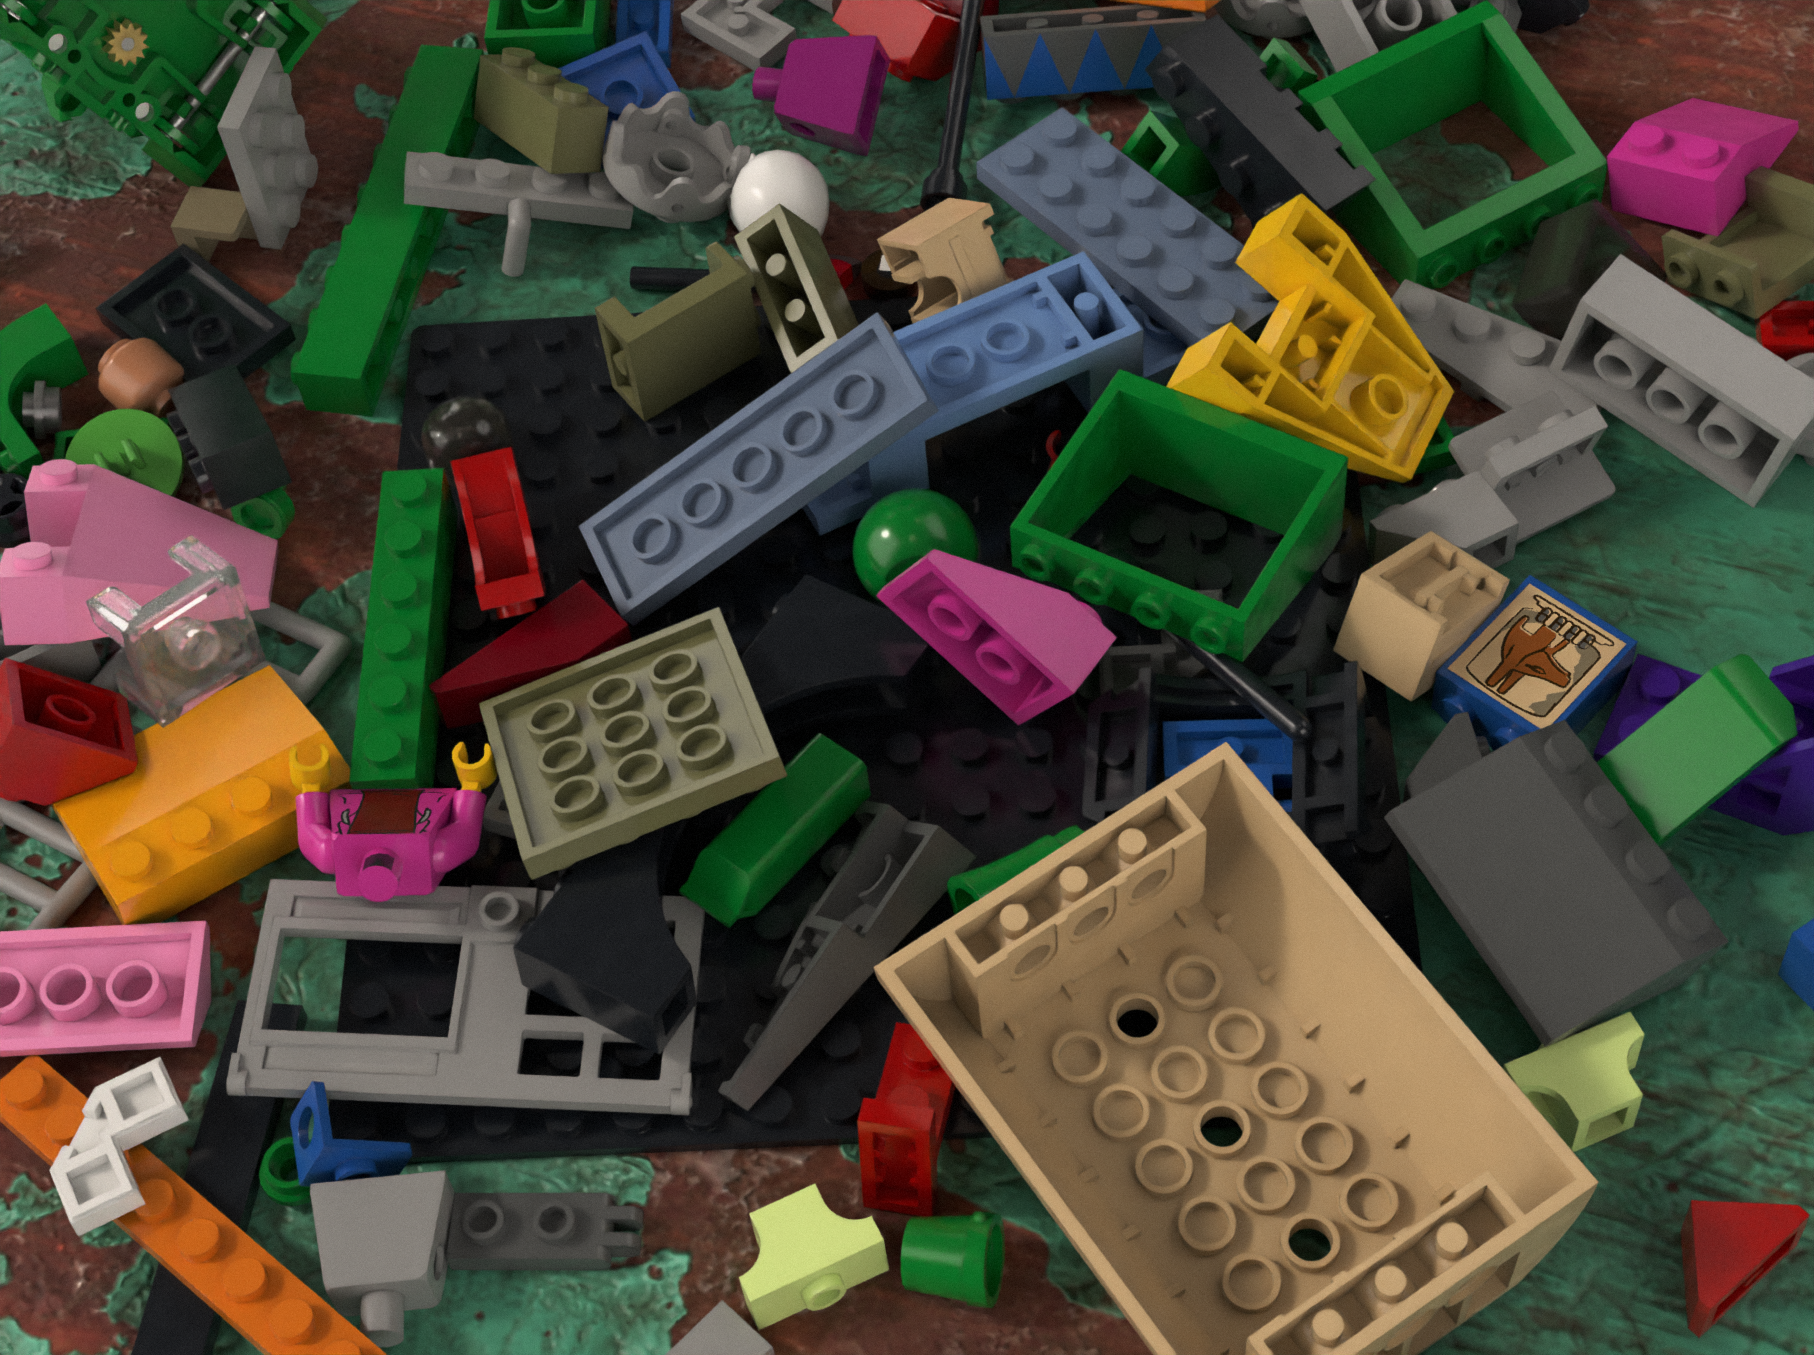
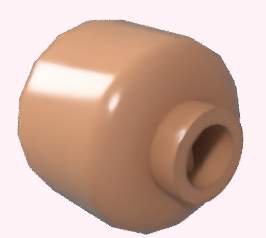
M148 338L122 339L113 344L104 353L98 364V371L100 373L98 388L117 409H138L151 413L158 418H165L167 413L176 410L168 390L184 384L182 377L184 369L181 364L154 340Z

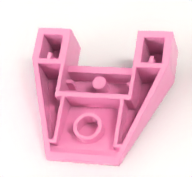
M57 459L45 462L41 466L32 467L24 490L31 542L20 544L14 548H5L0 562V615L5 646L71 644L270 608L279 552L278 540L95 464L77 465L71 460Z

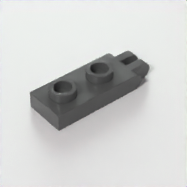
M454 1193L446 1260L451 1270H607L611 1267L612 1257H635L640 1254L642 1238L639 1235L614 1231L640 1230L643 1227L644 1211L634 1206H617V1198L608 1193Z

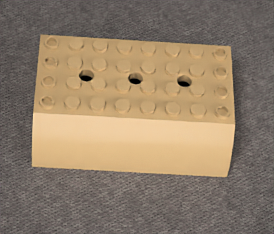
M1227 742L873 967L878 981L1153 1355H1419L1516 1286L1567 1232L1587 1205L1599 1183ZM1144 1010L1156 1019L1157 1027L1147 1036L1131 1037L1123 1033L1117 1023L1120 1017L1128 1011ZM1227 1117L1240 1126L1243 1134L1235 1144L1219 1147L1209 1143L1204 1138L1201 1132L1203 1125L1212 1118ZM1315 1229L1327 1237L1331 1250L1320 1260L1306 1261L1293 1253L1289 1245V1239L1299 1230Z

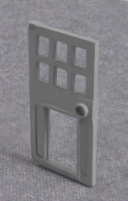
M270 879L237 1053H232L227 1076V1094L230 1096L302 1098L310 1083L318 1081L324 1082L326 1098L334 1100L689 1116L693 1103V1083L690 1067L696 1005L663 1049L659 1080L599 1078L603 1043L635 1042L586 1017L527 1015L531 989L523 986L521 983L513 946L521 926L529 918L539 915L553 897L554 891L525 887L438 886L435 892L428 895L393 896L387 901L374 902L363 896H342L337 894L336 882ZM664 896V917L668 927L675 929L674 940L691 964L697 998L705 911L683 896ZM285 937L462 944L448 1037L267 1030ZM526 1038L584 1041L580 1075L578 1077L520 1074L524 1040Z

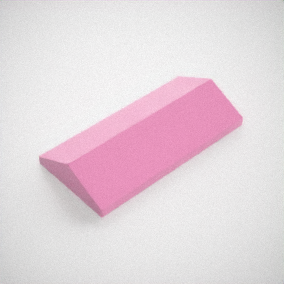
M207 921L0 931V1057L196 1046L211 1004L210 927Z

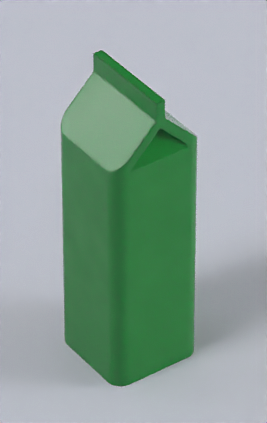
M817 733L784 767L787 777L767 784L700 852L688 881L679 889L681 895L728 928L740 918L757 915L856 812L861 803L871 796L867 768L864 762L821 733Z

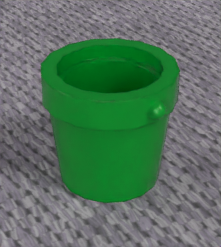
M975 1211L973 1215L911 1217L904 1231L901 1249V1278L905 1290L965 1301L967 1306L993 1308L1000 1293L1004 1271L1005 1234L1001 1215L992 1212Z

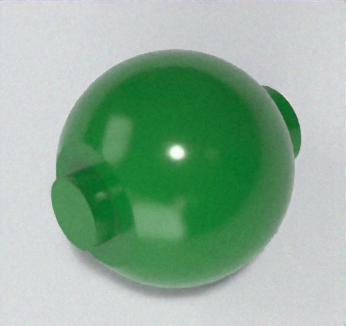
M907 488L882 497L867 510L856 529L853 541V560L858 577L865 589L878 602L885 605L876 596L879 591L930 551L936 549L977 563L978 540L971 520L955 501L937 491L923 488Z

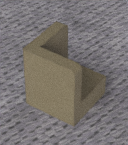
M190 186L170 226L178 247L184 243L208 262L219 240L233 242L238 237L258 240L241 192Z

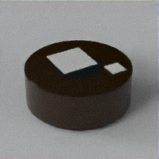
M881 249L871 253L862 263V285L864 292L871 299L911 297L919 286L917 281L913 284L894 281L891 275L893 273H891Z

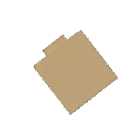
M947 198L877 239L891 273H893L891 274L893 280L913 284L916 281L918 283L919 296L917 302L908 310L912 323H916L1014 281V279L1007 277L990 237L994 234L991 225H985L984 220L994 215L990 203Z
M1430 531L1361 574L1333 651L1350 662L1358 661L1363 671L1412 702L1433 687L1436 671L1500 606L1510 579Z

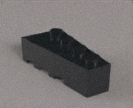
M1218 14L1168 42L1145 69L1152 79L1156 92L1174 110L1185 126L1189 139L1202 150L1218 173L1220 183L1224 189L1234 196L1251 220L1253 229L1259 220L1301 193L1332 220L1376 180L1363 165L1353 169L1337 153L1343 144L1328 128L1318 133L1300 114L1303 102L1289 88L1274 87L1266 79L1267 65Z

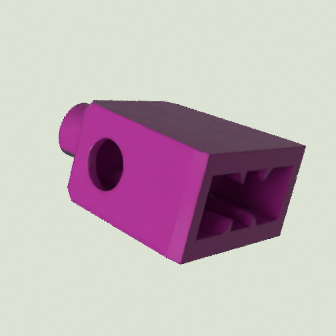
M873 35L795 39L788 46L783 69L758 67L756 69L752 83L753 96L755 100L775 102L774 114L788 133L850 153L868 156L890 58L878 37Z

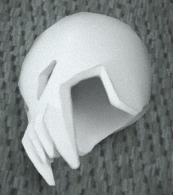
M765 151L757 156L751 153L749 162L741 169L732 193L727 199L730 218L738 231L741 232L780 203L816 228L821 237L828 220L830 202L828 186L819 169L799 153L791 151Z

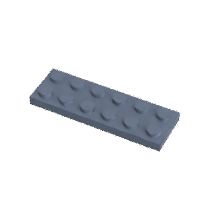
M1063 107L976 162L977 179L1072 255L1084 251L1111 286L1188 347L1230 322L1252 341L1261 336L1279 301L1235 263L1244 245Z
M878 312L579 525L580 531L623 619L633 626L637 625L939 411L891 327Z

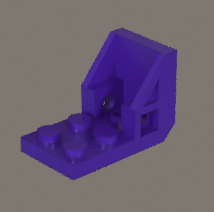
M1637 654L1594 750L1593 759L1596 763L1696 682L1702 675ZM1814 655L1775 666L1769 676V679L1794 707L1798 735L1707 807L1708 809L1783 836L1814 831Z

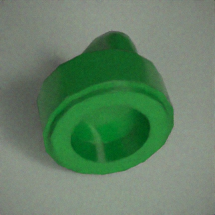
M287 485L231 507V513L236 524L273 539L280 538L295 517L293 502L285 492Z

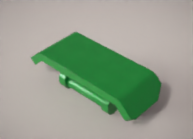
M1739 654L1710 669L1600 759L1597 764L1616 790L1624 797L1627 805L1656 844L1660 846L1798 735L1794 707L1750 656Z

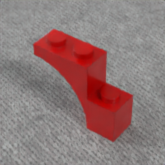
M513 447L450 461L468 535L475 573V588L481 611L496 608L498 619L535 611V608H537L535 598L545 596L547 590L529 521L530 515Z

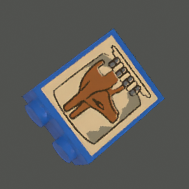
M1529 575L1436 671L1431 709L1436 711L1446 724L1449 723L1455 714L1468 712L1475 736H1485L1489 747L1493 751L1519 736L1563 720L1567 722L1577 736L1624 685L1633 665L1638 642Z

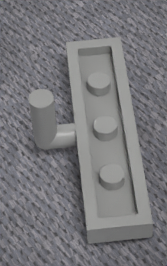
M407 151L404 177V204L508 215V227L501 267L502 272L508 276L518 277L524 273L531 218L630 229L633 204L627 201L612 186L605 172L550 174L540 166L504 163L497 159L477 160L451 157L439 152L417 153Z

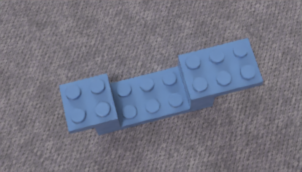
M1084 251L893 332L939 411L802 508L821 536L862 518L875 502L892 492L907 488H930L925 440L1061 381L1066 382L1087 413H1089L1119 369L1161 385L1168 384L1188 346L1117 289H1112Z

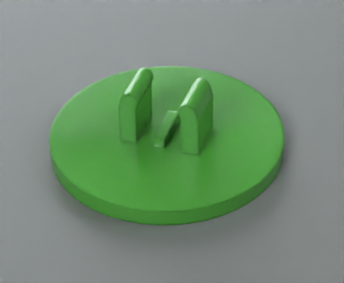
M138 409L112 410L91 419L74 436L65 457L66 460H71L77 465L95 464L172 497L178 492L184 474V454L174 432L160 418Z

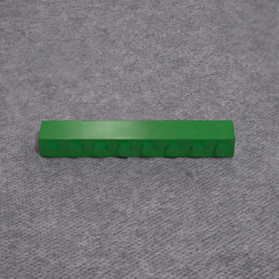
M421 44L413 66H408L405 71L404 89L398 104H393L390 109L388 130L383 143H378L375 147L373 168L367 183H362L359 188L356 212L351 224H346L343 228L340 253L335 265H330L327 269L324 283L325 291L318 308L314 307L311 310L308 319L307 337L301 351H296L292 358L291 380L294 385L298 386L306 410L373 417L449 211L447 208L404 204V177L407 151L417 153L439 152L451 157L468 158L480 127V123L473 118L480 55H485L483 49Z

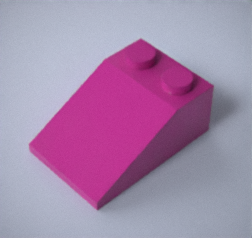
M1691 98L1637 120L1607 156L1612 211L1718 237L1747 199L1745 176L1760 166L1770 169L1798 132V121Z
M936 549L930 551L886 584L876 595L1018 726L1073 695L1117 638L1102 624L1100 616L1093 608L1077 601L1067 592Z

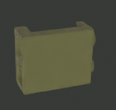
M1763 166L1745 176L1748 207L1736 214L1718 237L1707 234L1699 240L1673 229L1662 235L1664 268L1669 284L1755 319L1814 279V185Z
M717 241L705 247L710 271L709 275L640 315L634 317L615 296L595 307L612 386L644 422L761 354L757 330L761 326V318L753 304L751 288L755 285L753 274L747 263L739 255L732 257Z

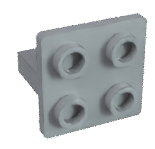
M1554 391L1545 392L1452 438L1448 445L1449 451L1464 475L1478 470L1519 521L1516 545L1610 498L1616 490L1615 485L1592 451L1608 427L1604 418L1595 405L1573 415L1570 409L1566 410Z

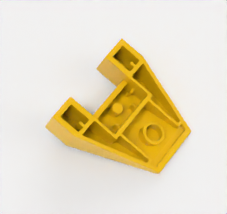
M1301 193L1257 222L1235 262L1279 301L1257 343H1254L1230 322L1187 348L1166 387L1347 456V469L1405 483L1412 479L1454 390L1347 233Z

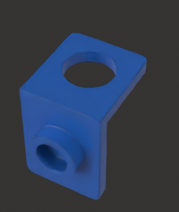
M312 1081L291 1115L290 1124L300 1186L311 1187V1184L400 1175L413 1155L410 1143L333 1139L324 1082ZM313 1113L314 1128L312 1139L309 1143L308 1128L310 1117Z

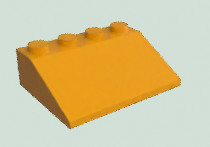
M268 665L135 734L134 740L138 764L133 773L50 805L122 925L163 922L299 848L295 798L302 794V791L292 784L290 777L289 752L293 746L297 747L298 762L304 766H312L320 762V744L323 743L328 748L331 777L327 786L322 789V792L329 795L332 789L352 788L349 783L350 768L325 729L271 665Z

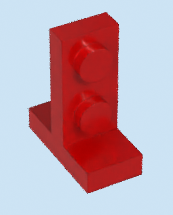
M896 1022L876 1098H863L858 1116L863 1207L931 1217L934 1215L938 1198L937 1159L956 1086L911 1024Z

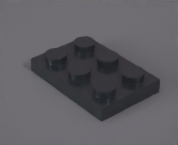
M184 243L95 308L102 324L121 339L148 338L160 345L183 367L184 374L182 377L184 383L231 364H235L244 380L296 340L291 324Z

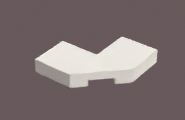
M161 1057L93 1089L82 1110L85 1117L70 1145L62 1146L49 1170L69 1221L78 1237L145 1205V1201L123 1151L189 1120Z

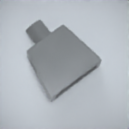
M445 1170L311 1184L310 1196L326 1293L339 1314L344 1316L360 1315V1332L380 1348L395 1346L404 1340V1311L434 1308L441 1302L448 1268L446 1255L455 1193Z

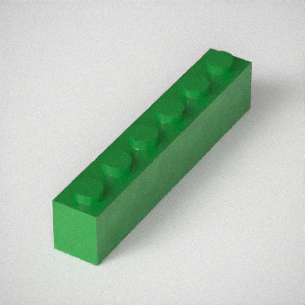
M444 468L383 471L349 777L352 789L434 788L440 718L428 686L444 675L458 519L457 508Z

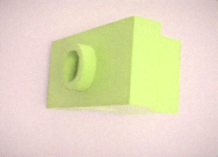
M1627 1012L1587 1030L1568 1036L1547 1047L1541 1044L1537 1051L1504 1064L1503 1069L1547 1122L1558 1132L1569 1148L1576 1152L1634 1127L1643 1094L1629 1071L1636 1067L1645 1034L1632 1013Z
M816 1184L749 1213L760 1253L753 1267L740 1276L739 1280L747 1308L758 1331L806 1308L812 1311L827 1308L839 1301L845 1295L847 1289L889 1270L884 1239L873 1217L853 1220L836 1215L825 1204Z

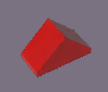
M1691 1200L1680 1231L1688 1329L1698 1338L1707 1332L1798 1245L1810 1214L1801 1206L1793 1204Z

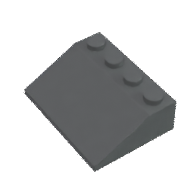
M1565 720L1519 736L1393 808L1384 817L1545 1047L1683 984L1729 942L1710 917L1707 909L1699 902L1670 863L1664 851L1656 844L1627 805L1624 797L1616 790L1587 751L1583 742L1576 736Z

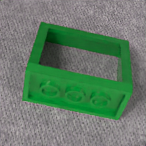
M1488 0L1298 91V98L1303 102L1300 114L1318 133L1326 128L1331 131L1343 144L1337 153L1353 169L1363 165L1376 178L1370 186L1335 217L1400 285L1404 279H1407L1432 290L1445 287L1456 277L1482 264L1496 261L1503 253L1529 240L1543 237L1550 229L1576 216L1588 214L1602 202L1608 168L1607 160L1503 15ZM1482 101L1549 167L1423 229L1372 154Z
M1119 369L1011 524L1012 566L1020 569L1032 579L1049 581L1078 593L1080 597L1092 604L1106 605L1133 616L1149 628L1164 629L1193 641L1198 647L1209 653H1224L1243 662L1328 558L1341 538L1348 457ZM1130 474L1284 535L1239 609L1074 542L1070 538Z

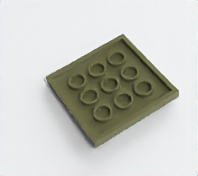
M719 607L479 703L521 859L531 880L553 871L566 869L575 862L617 845L630 843L639 836L681 819L694 817L703 810L745 793L758 791L767 784L787 777Z

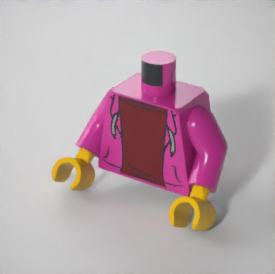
M459 742L454 747L452 760L462 785L461 790H457V788L332 789L329 795L322 792V789L327 786L331 777L328 748L323 743L320 744L321 760L312 766L300 764L297 758V747L293 746L289 752L291 781L297 789L302 791V794L295 798L299 847L304 857L322 873L335 874L337 894L342 896H363L374 902L387 901L393 896L428 895L435 892L446 872L453 870L472 858L478 850L487 796L481 793V790L489 787L497 777L496 764L488 743L485 744L483 758L474 764H468V753L464 742Z

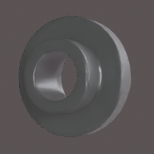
M35 381L34 392H23V426L34 427L36 439H46V433L56 434V432L61 431V388L46 387L45 381Z

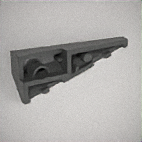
M865 800L861 803L854 817L862 825V828L850 851L845 848L836 851L830 866L837 874L819 901L810 904L769 987L778 999L764 1026L758 1023L750 1026L743 1041L751 1050L731 1080L722 1082L718 1091L720 1094L748 1111L874 972L873 967L886 959L948 890L947 882L949 878L963 873L977 858V856L940 826L910 821L888 804Z

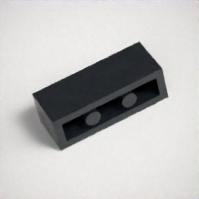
M235 364L168 390L176 410L166 414L170 426L202 494L214 490L223 510L292 483L273 434Z

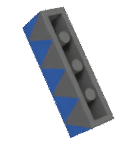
M1137 4L980 16L983 81L987 100L997 99L1001 103L1017 104L1028 100L1032 96L1051 95L1056 99L1071 100L1081 97L1085 92L1106 91L1111 95L1124 96L1137 92L1138 88L1154 87L1151 77L1145 70L1146 67L1168 42L1207 21L1205 13Z

